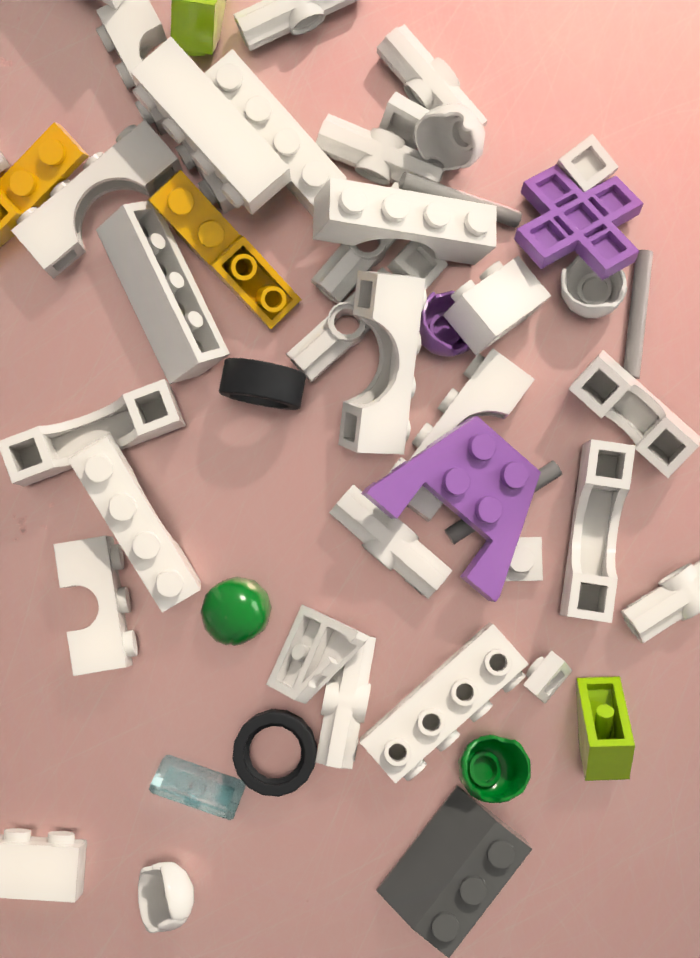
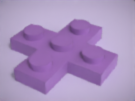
M556 164L523 182L521 194L541 216L517 228L514 240L540 269L575 251L600 279L604 280L636 261L639 250L617 227L638 216L644 203L616 175L583 192Z

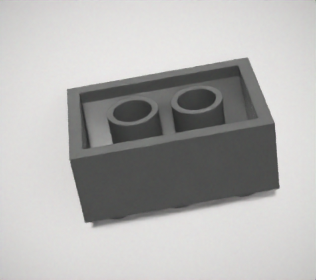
M456 785L376 891L415 932L450 958L532 851V848L525 838Z

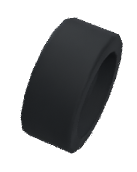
M228 358L224 361L219 393L225 397L254 405L297 410L301 406L306 376L303 372L270 362L245 358Z
M270 709L254 715L242 726L234 741L232 759L237 775L248 788L261 795L279 797L295 792L308 780L315 767L317 744L313 731L301 717L288 710ZM271 726L283 727L291 731L298 739L301 747V759L296 769L288 776L278 779L268 778L258 773L253 767L249 756L250 744L254 736L262 729Z

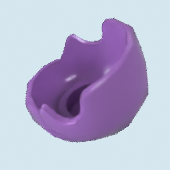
M452 290L439 294L432 292L427 297L425 308L421 312L419 329L422 346L433 354L445 357L463 354L470 349L443 316L455 303L451 298V295L455 292Z

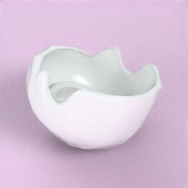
M443 104L424 114L416 123L414 140L424 160H439L444 166L443 170L449 171L468 168L483 154L485 130L476 115L467 107L461 104Z
M579 255L566 269L563 268L561 272V296L569 309L583 318L597 319L610 314L620 305L627 292V281L623 270L601 280Z
M159 862L144 867L140 871L138 904L145 929L149 933L172 931L181 927L191 914L194 904V887L187 872L174 862Z

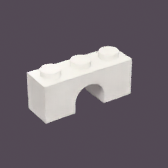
M124 0L116 10L109 5L96 10L102 26L96 28V31L107 52L109 53L115 49L122 62L115 65L127 89L133 86L136 87L130 71L146 58L148 52L153 47L167 40L162 23L149 0ZM140 101L135 102L143 120H146L149 125L155 123L160 135L167 133L162 125V122L166 119L156 108L149 112Z
M604 350L569 387V390L601 419L605 416L621 427L634 441L635 449L667 478L699 447L700 436Z
M100 536L53 544L60 588L86 587L94 593L99 606L97 617L90 626L81 630L67 632L73 676L126 668L133 665L132 657L137 656L138 648L134 630H127L125 613L131 612V602L128 588L121 587L118 570L124 569L122 547L120 544H114V539L111 536Z

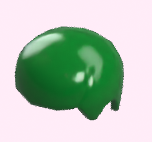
M232 577L216 584L205 595L200 614L205 630L216 642L236 646L250 641L265 630L272 607L267 592L255 580Z
M485 735L474 739L465 746L458 760L461 783L472 797L482 802H508L524 792L531 778L530 759L522 745L516 740L496 735Z

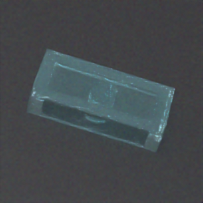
M165 755L150 784L149 790L151 791L150 793L231 821L237 813L246 785L238 778L172 755Z

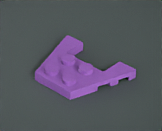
M473 416L428 445L425 450L391 470V473L379 481L373 482L361 494L388 517L397 519L421 486H424L486 540L460 577L488 601L496 602L500 597L541 472L478 416Z

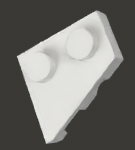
M301 605L266 685L295 701L306 704L367 642L369 636L312 608Z

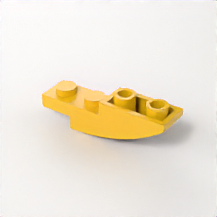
M56 122L0 178V247L15 236L11 230L18 225V218L29 208H38L51 198L50 193L53 188L66 180L89 157L72 136Z
M178 170L147 200L176 231L175 233L269 329H272L302 300L253 245L233 228L181 170Z

